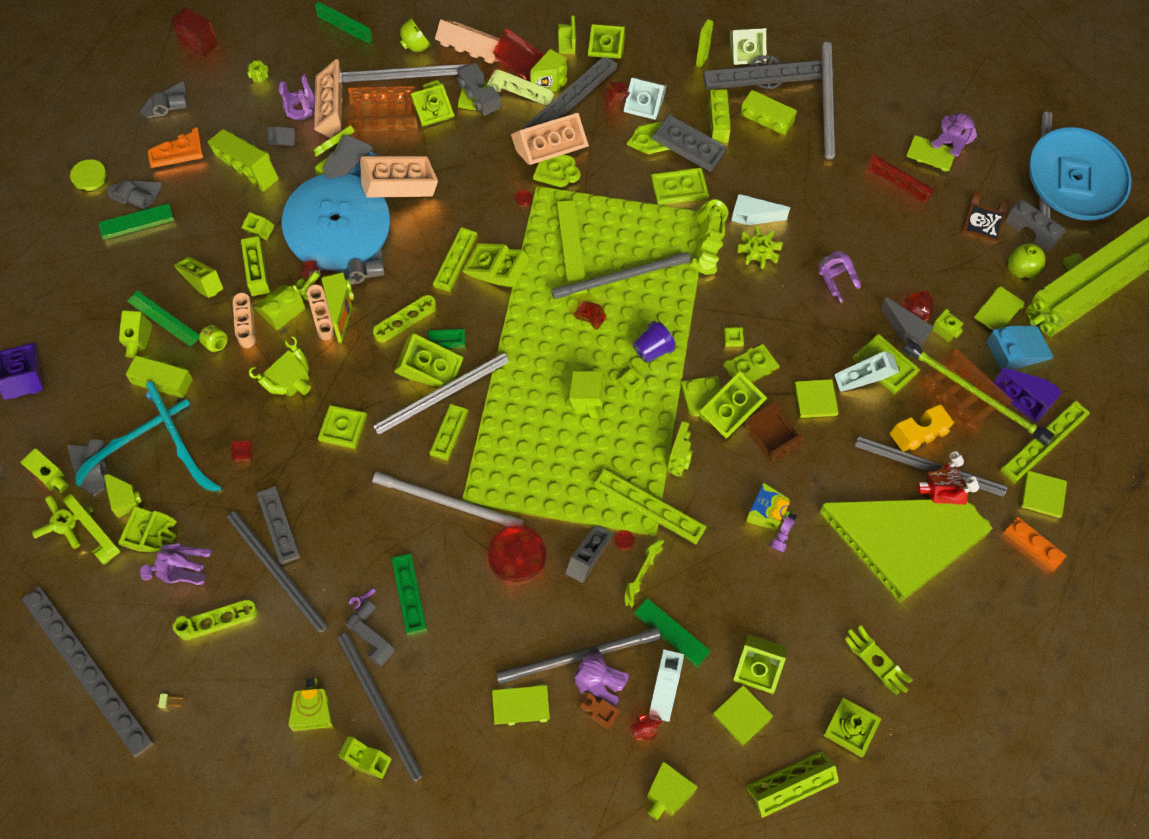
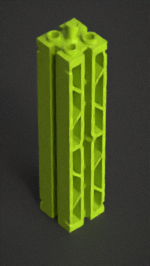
M1149 217L1053 281L1044 290L1037 292L1032 299V303L1024 312L1030 319V324L1036 326L1040 323L1041 331L1051 338L1149 269Z

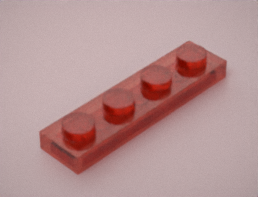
M876 155L871 158L868 171L925 204L929 202L934 192L933 188Z

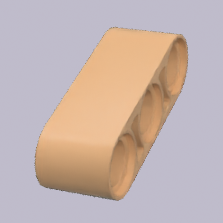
M312 285L308 288L307 295L316 331L321 340H330L334 336V327L326 296L321 286ZM313 294L321 295L319 298L311 297ZM319 310L325 311L323 315L316 314ZM323 327L330 328L328 332L321 331Z
M239 293L233 298L235 335L242 347L250 348L256 341L254 309L249 296L245 293Z

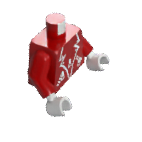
M954 451L949 456L951 459L949 464H944L937 471L928 472L926 482L917 483L918 494L928 493L933 503L966 505L968 492L978 491L979 484L975 476L964 480L958 469L953 468L954 466L959 467L963 465L964 462L958 451Z

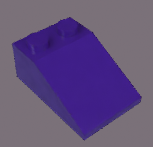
M36 342L0 351V393L4 400L9 398L15 399L29 393L35 394L43 390V377Z
M1007 368L1002 369L990 387L1035 423L1045 415L1062 393L1055 384L1050 383L1046 379Z

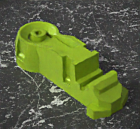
M717 199L707 201L697 211V220L700 228L696 256L690 261V266L697 272L705 275L717 272L716 263L719 261V257L716 255L723 246L721 239L725 235L728 209L722 201Z

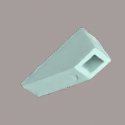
M739 194L733 211L732 221L745 225H755L787 220L790 207Z
M663 650L648 717L669 722L684 654Z

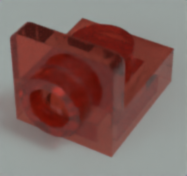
M583 301L574 313L576 319L590 322L596 330L600 328L606 319V314L601 305Z

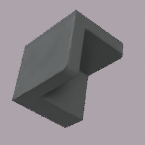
M267 127V145L294 146L295 128Z

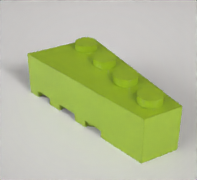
M222 129L208 141L213 153L229 166L232 165L238 173H244L251 183L257 182L259 189L263 192L279 179L269 160V154L264 150H259L253 144L250 145L243 138L236 137L232 132L229 133Z

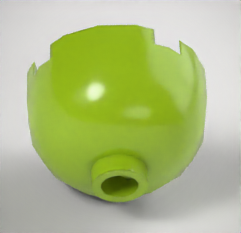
M412 18L402 25L400 29L402 40L400 43L405 49L409 48L412 52L417 53L431 46Z
M1020 244L1009 254L1007 259L1009 264L1007 266L1011 273L1018 278L1034 279L1044 269L1046 262L1044 251L1036 244Z

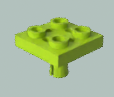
M443 84L411 93L410 96L422 127L454 118V113Z
M843 697L823 736L863 757L881 718Z

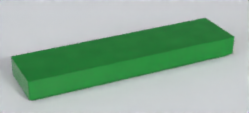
M319 1L315 4L318 18L370 44L372 41L370 28Z
M168 203L98 223L101 236L105 240L174 221L171 206Z
M136 290L127 300L128 303L188 346H192L200 338L199 334L141 292Z
M408 553L391 557L406 634L411 635L427 631L412 554Z
M648 598L634 612V615L650 629L657 627L660 637L677 652L684 654V658L696 668L710 654L711 651Z

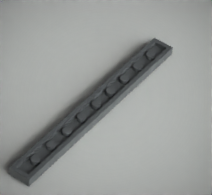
M39 586L23 597L22 601L132 755L137 758L154 745L151 738L43 589Z

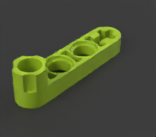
M71 494L63 499V502L99 542L100 546L92 552L102 564L105 565L117 556L120 550Z
M244 600L193 617L185 618V616H180L176 618L173 630L181 639L190 640L250 621L256 617L257 607L252 601ZM249 606V614L246 615L243 611H245V607ZM236 609H237V611L239 612V613H238V615L240 616L239 618H237V614H236V612L234 611V610H236ZM225 612H231L232 618L229 621L224 622L221 620ZM209 618L212 620L210 627H201L204 619Z

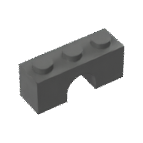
M476 63L458 70L457 83L460 88L465 90L467 98L473 101L477 111H480L485 116L501 108V97L493 86L480 88L484 86V74Z
M1022 199L1011 209L1005 221L1019 232L1024 227L1031 228L1036 234L1034 242L1047 252L1059 242L1066 230Z

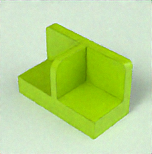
M571 16V24H558L559 54H575V16Z

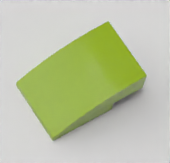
M478 243L462 271L471 277L488 283L515 287L529 258L524 250L508 249L506 244Z

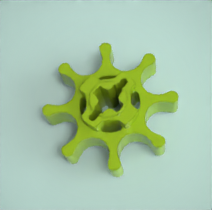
M756 226L754 236H749L746 232L742 233L741 240L747 244H739L737 252L749 254L745 260L746 265L751 260H758L760 268L763 269L766 263L765 259H771L774 263L778 262L779 255L773 251H780L783 243L771 241L774 237V230H771L768 235H762L759 231L760 227Z

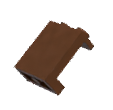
M778 401L747 418L744 424V429L770 462L776 459L779 461L787 455V452L799 449L803 445L802 441L804 439L803 433L798 435L780 413L781 405Z

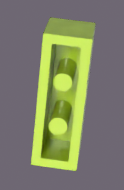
M710 90L708 108L711 138L720 143H728L731 128L727 90Z
M751 90L742 104L740 115L786 135L795 121L797 110Z
M259 236L241 239L247 285L251 295L257 296L270 293L264 250Z
M135 356L126 373L131 384L147 388L146 383L153 381L159 392L184 398L193 380L186 368L182 366L174 367L164 361L157 362L147 356Z

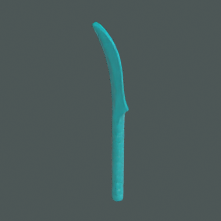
M154 382L146 383L176 445L177 456L182 459L199 485L211 491L222 490L220 486L208 479L196 466L178 434Z
M184 399L167 411L171 417L190 404L187 399ZM161 414L123 437L112 439L105 448L89 458L77 472L76 484L78 487L81 486L88 473L102 459L163 422Z

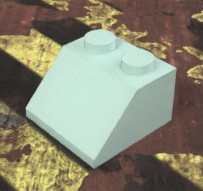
M637 77L631 78L624 112L656 120L667 85Z

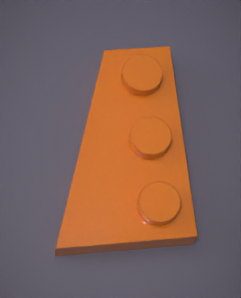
M198 127L192 129L193 132L187 135L181 134L177 136L178 139L172 142L166 141L149 149L148 157L151 168L203 158Z

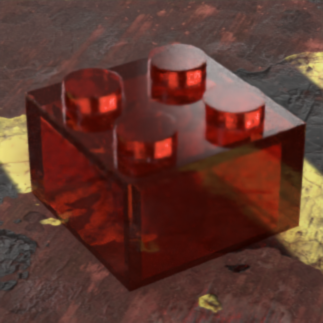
M184 7L171 19L179 43L184 47L190 48L194 53L205 57L218 45L210 21L190 9Z

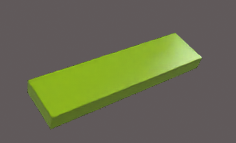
M460 228L433 282V287L448 292L451 291L478 236L477 232Z

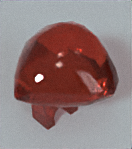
M928 290L919 291L904 299L903 307L922 320L927 321L931 319L933 312L932 302L935 299L930 296Z

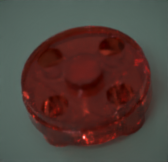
M518 525L510 526L499 531L492 539L488 549L489 565L494 575L504 584L522 585L536 579L545 569L547 559L546 546L540 535L531 528ZM525 535L530 537L527 541H523L520 538ZM496 546L504 547L501 551L494 550ZM533 560H539L541 564L534 566L531 564V562ZM508 570L514 572L512 576H506L504 573Z

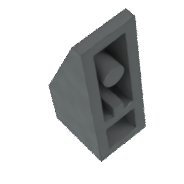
M886 297L881 310L901 341L907 345L910 340H913L921 347L934 327Z
M595 525L571 556L565 574L584 583L614 533L602 526Z

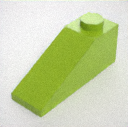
M189 256L174 264L177 271L200 294L209 298L223 290L216 270Z

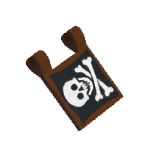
M975 191L962 233L997 243L1009 201L1002 200L998 210L979 205L982 193Z

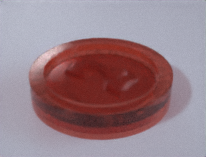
M521 190L516 193L515 202L519 206H528L532 203V194L529 191Z
M624 530L616 534L615 545L618 549L626 551L633 547L635 538L631 532Z

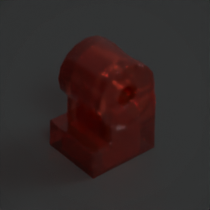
M610 82L603 100L607 104L608 109L613 111L621 106L623 98H628L630 92L624 82Z

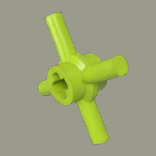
M48 496L45 498V501L53 515L50 518L49 524L31 531L34 539L54 531L58 534H65L72 548H78L80 543L72 530L75 527L76 520L79 519L74 513L60 510L54 497ZM91 506L84 508L89 515L93 513Z

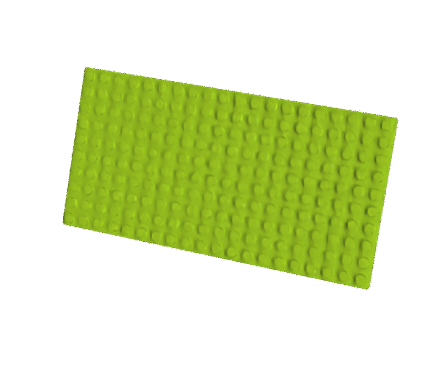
M537 187L521 249L524 250L529 261L515 287H512L496 355L505 353L509 362L492 372L463 501L481 507L592 526L599 525L603 528L655 536L658 529L656 521L594 487V483L605 468L662 501L699 272L692 268L689 262L587 289V293L572 294L554 300L551 289L567 285L557 202L575 200L585 280L666 259L684 252L689 253L691 261L696 256L700 228L697 220V211ZM652 320L659 321L674 338L676 343L674 346L675 351L645 363L635 351L632 343L648 327V323ZM631 367L645 379V382L632 394L618 382V379ZM573 371L604 372L606 382H603L601 398L603 406H600L599 419L591 418L589 413L575 412L569 399Z

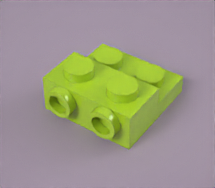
M684 421L681 422L667 471L675 476H681L684 469L688 470L693 450H690L691 442H689L691 431H688L689 423Z

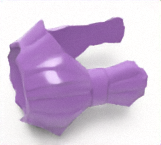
M306 74L302 76L304 91L299 89V92L289 93L286 82H280L279 85L280 95L283 99V109L287 117L294 120H305L314 113L315 95H313L309 87ZM301 102L303 109L295 110L293 106Z
M955 113L951 116L946 115L941 122L943 133L931 144L933 148H940L942 144L952 143L954 148L950 153L958 157L965 144L972 142L977 137L973 120L968 115L962 113Z
M841 251L833 252V254L824 257L819 262L820 275L823 276L831 294L837 296L840 303L844 301L833 277L848 271L856 288L859 289L861 287V282L854 270V264L847 254Z
M179 542L163 545L157 553L155 575L165 583L183 581L195 585L204 584L205 575L202 572L185 571L183 567L201 571L204 568V563L189 561L187 557L193 555L209 557L212 550L183 546Z
M595 652L586 654L575 674L574 681L580 694L585 690L589 691L615 707L619 698L609 693L605 689V685L614 692L620 691L627 683L629 675L605 665L602 653Z

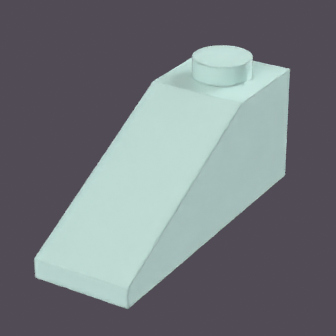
M884 351L834 375L840 391L843 392L883 380L898 373L899 370L894 356Z

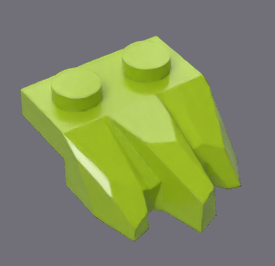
M134 506L118 543L121 546L139 552L159 551L163 546L162 542L173 543L178 536L168 530L169 527H174L177 521L166 514L157 511L150 512Z

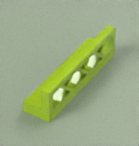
M821 751L747 785V790L755 800L758 813L763 818L838 783L839 779L835 764ZM818 761H824V764L820 766L814 765ZM799 770L805 771V773L801 775L795 774V772ZM780 779H785V780H786L785 782H783V783H781V784L775 783L777 780H780ZM760 788H767L766 791L760 794L756 792Z

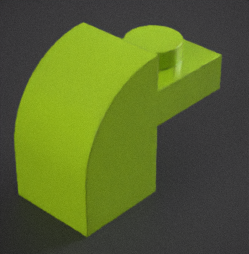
M349 736L338 755L339 758L346 761V764L381 779H383L392 758L380 750L367 747Z

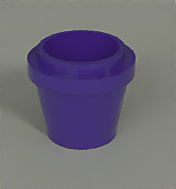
M652 320L632 345L639 357L645 363H648L667 353L671 354L674 352L676 343L668 329L661 322Z

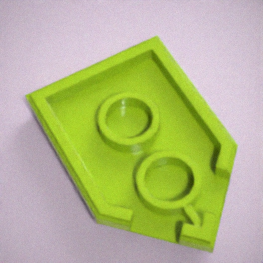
M664 121L638 126L626 145L646 154L670 150L652 140L653 135Z

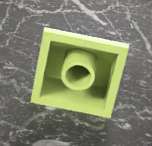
M766 28L730 30V50L733 65L751 64L759 55H766Z

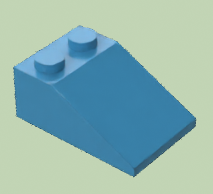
M1008 326L993 330L986 341L1001 371L1003 368L1013 370L1053 359V355L1037 326Z

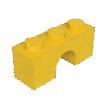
M940 404L923 414L919 420L922 426H919L911 417L896 424L890 435L903 452L909 449L915 450L924 442L928 444L937 436L943 437L950 432L949 428L953 425L954 421Z

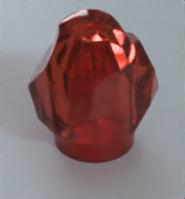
M317 260L302 262L303 267H301L300 271L302 279L306 282L312 273L317 270L321 275L313 285H318L323 277V271L318 265Z
M653 714L637 716L636 723L631 725V729L637 741L642 739L653 740L658 734V727L663 721L660 716Z

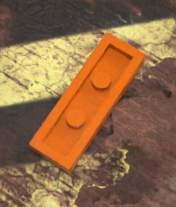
M1019 517L1004 532L1052 572L1067 557Z

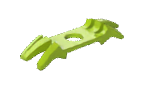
M661 538L648 546L645 551L647 559L636 580L633 583H628L626 587L625 605L627 607L629 604L633 608L634 595L640 591L641 581L649 565H654L655 555L663 550L661 545L664 543V540Z
M861 625L858 627V631L864 642L850 629L848 633L851 639L847 637L845 641L853 653L857 654L871 668L889 690L895 694L900 693L898 689L906 693L908 689L896 676L908 683H911L913 679L889 659L875 644V641L868 636ZM875 655L882 657L883 665L880 667L875 666L872 663V657Z

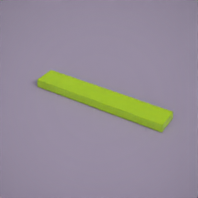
M575 200L557 202L566 279L567 285L586 281ZM587 290L580 291V292L573 293V294H584V293H587Z
M1075 400L1046 427L1055 434L1046 447L1034 438L1005 464L1000 471L1015 484L1080 424L1090 412Z
M605 468L594 483V487L696 545L707 528L702 523Z

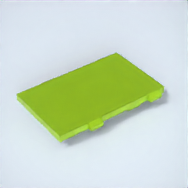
M915 135L906 157L915 159L919 163L923 162L933 167L941 168L945 172L949 171L955 157L950 153L953 148L942 145L940 148H933L931 144L933 141Z
M1001 286L994 290L995 293L985 305L979 308L980 311L974 317L992 330L1008 327L1009 321L1019 309L1022 310L1025 306L1024 301Z
M764 344L754 349L750 348L747 350L748 352L731 361L727 360L723 364L724 369L731 378L740 371L750 382L764 375L767 376L773 370L780 367Z
M537 684L534 687H506V689L492 690L495 725L508 724L510 726L519 722L540 721L542 723L550 720L547 685Z

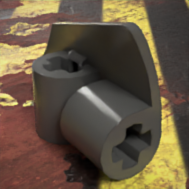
M180 82L161 93L154 94L139 111L140 114L146 118L164 116L169 111L188 108L184 82Z
M342 135L335 152L330 153L323 168L328 180L348 175L360 162L361 156H367L373 148L356 138Z
M124 180L107 187L108 197L122 204L129 202L142 209H147L157 197L162 183Z
M381 249L364 264L358 259L351 260L348 263V269L341 270L339 273L344 274L345 280L349 279L350 285L361 283L365 278L385 276Z
M93 439L88 441L87 446H67L75 477L80 467L89 458L106 447V442ZM104 459L88 473L80 486L94 497L105 489L104 475L107 474V466Z

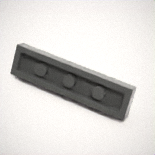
M276 486L256 493L280 564L283 565L301 558Z

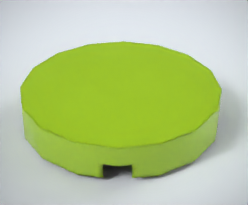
M84 160L72 168L70 178L77 189L92 191L104 184L107 172L101 162Z

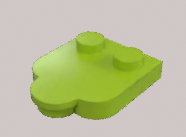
M349 126L313 150L315 157L339 143L342 135L351 137L350 134L355 132L352 126Z
M563 154L539 162L533 177L536 181L564 187L569 182H577L580 179L581 173L575 167L574 158Z
M712 376L682 381L681 388L687 411L690 415L700 416L704 421L709 422L699 411L722 389L719 377Z

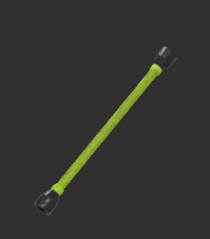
M910 340L904 347L903 353L909 357L925 361V363L931 365V367L943 375L948 376V378L950 377V379L954 380V382L956 381V383L975 396H979L981 400L983 399L987 404L998 409V411L1000 410L1004 415L1029 430L1028 432L1045 447L1055 435L1047 428L1039 427L1026 421V419L1024 420L1020 415L1009 410V408L1007 409V407L994 398H990L988 394L986 395L971 383L969 384V382L965 381V379L963 380V378L953 373L942 364L940 365L939 362L934 361L930 356L928 357L920 345L913 340Z

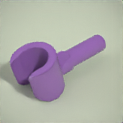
M143 565L140 568L142 580H148L153 577L152 572L156 571L155 565Z
M372 588L360 598H351L349 605L359 601L358 606L354 608L355 611H358L363 602L375 593L376 590Z

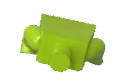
M291 336L294 342L292 346L286 340L284 341L285 346L291 348L292 352L288 350L263 375L258 373L254 376L252 374V370L256 367L249 369L250 377L258 378L257 382L272 394L293 396L299 391L305 395L311 389V386L306 383L309 381L307 358L301 349L296 347L297 340L293 336Z

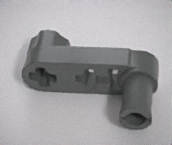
M366 600L355 614L352 613L344 623L373 647L367 656L375 664L382 667L395 652V649L365 625L364 621L376 610V607Z

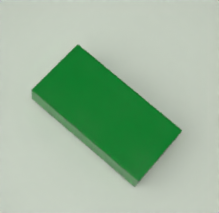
M465 329L428 330V340L445 349L466 348Z

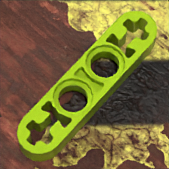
M425 295L382 321L373 329L375 340L381 343L386 342L436 310V300L430 295ZM410 311L418 313L415 317L408 316ZM396 320L402 321V325L399 327H395L392 324Z

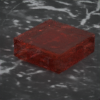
M252 441L232 442L231 461H252Z

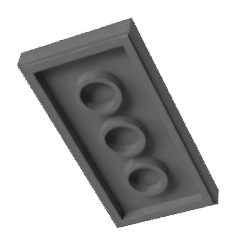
M671 115L667 116L652 137V140L710 172L713 171L728 148Z

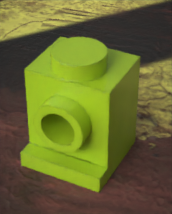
M249 212L241 228L249 234L259 236V238L267 241L275 225L266 218Z
M946 309L935 321L932 331L950 342L954 337L957 339L963 332L961 327L964 323L951 315L949 310Z

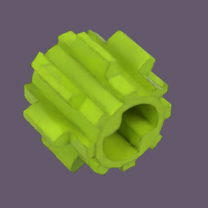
M254 60L249 64V71L247 73L254 82L262 83L269 77L267 73L269 72L268 67L262 61Z

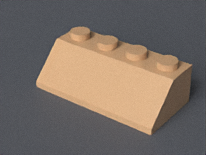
M440 20L435 37L443 46H454V50L464 52L465 50L469 52L470 56L475 58L483 57L485 62L492 64L494 61L501 60L511 43L452 20Z
M337 59L315 76L314 130L329 138H332L342 130L343 85L340 64Z
M578 113L511 134L517 153L528 165L589 146Z
M361 156L360 158L361 185L366 197L433 196L438 180L427 156Z

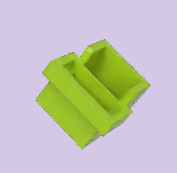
M573 371L569 399L576 413H589L591 418L599 419L600 406H603L601 399L603 382H606L604 372Z

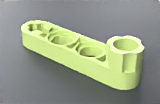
M494 70L487 83V87L493 86L497 92H500L503 88L543 105H549L554 97L553 92L549 89L501 70Z

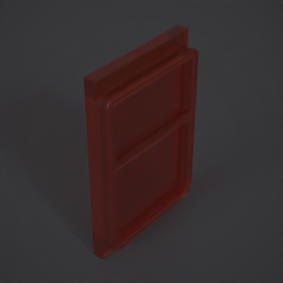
M507 28L493 51L496 59L529 82H531V69L544 56Z

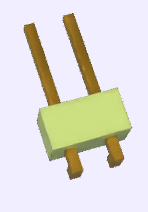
M160 694V696H157V699L160 700L159 703H156V706L159 708L181 706L182 704H169L168 699H183V697H169L168 694Z

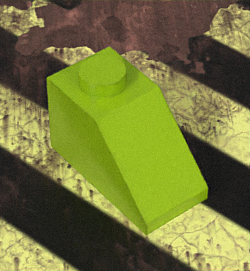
M109 474L104 475L111 510L117 517L132 513L134 506L141 508L142 497L139 491H136L132 485Z

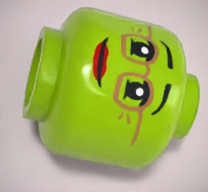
M213 324L204 327L199 334L200 343L211 352H218L224 349L228 341L227 334L217 325Z

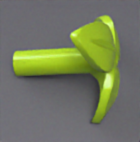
M315 270L306 282L302 278L295 285H292V288L300 296L303 295L308 300V288L320 277V272Z

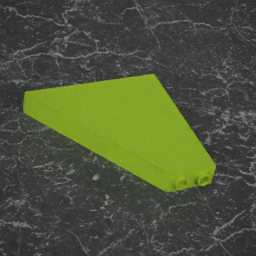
M932 500L825 503L819 512L900 603L986 537L993 529L989 521L976 511L973 504L968 502L966 505L933 503Z

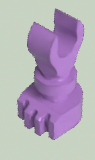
M786 516L780 533L777 532L776 534L777 539L772 538L770 547L784 553L787 547L784 541H787V535L795 522L793 519Z

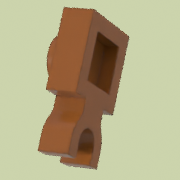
M588 693L587 699L591 700L592 704L587 706L582 703L580 708L586 712H592L591 719L609 730L620 714V710L604 699L598 703L595 697Z

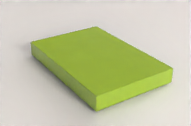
M702 168L651 174L650 178L657 205L709 198Z
M877 334L853 356V359L860 363L884 351L892 354L899 372L879 382L895 395L919 373L920 369L881 335Z

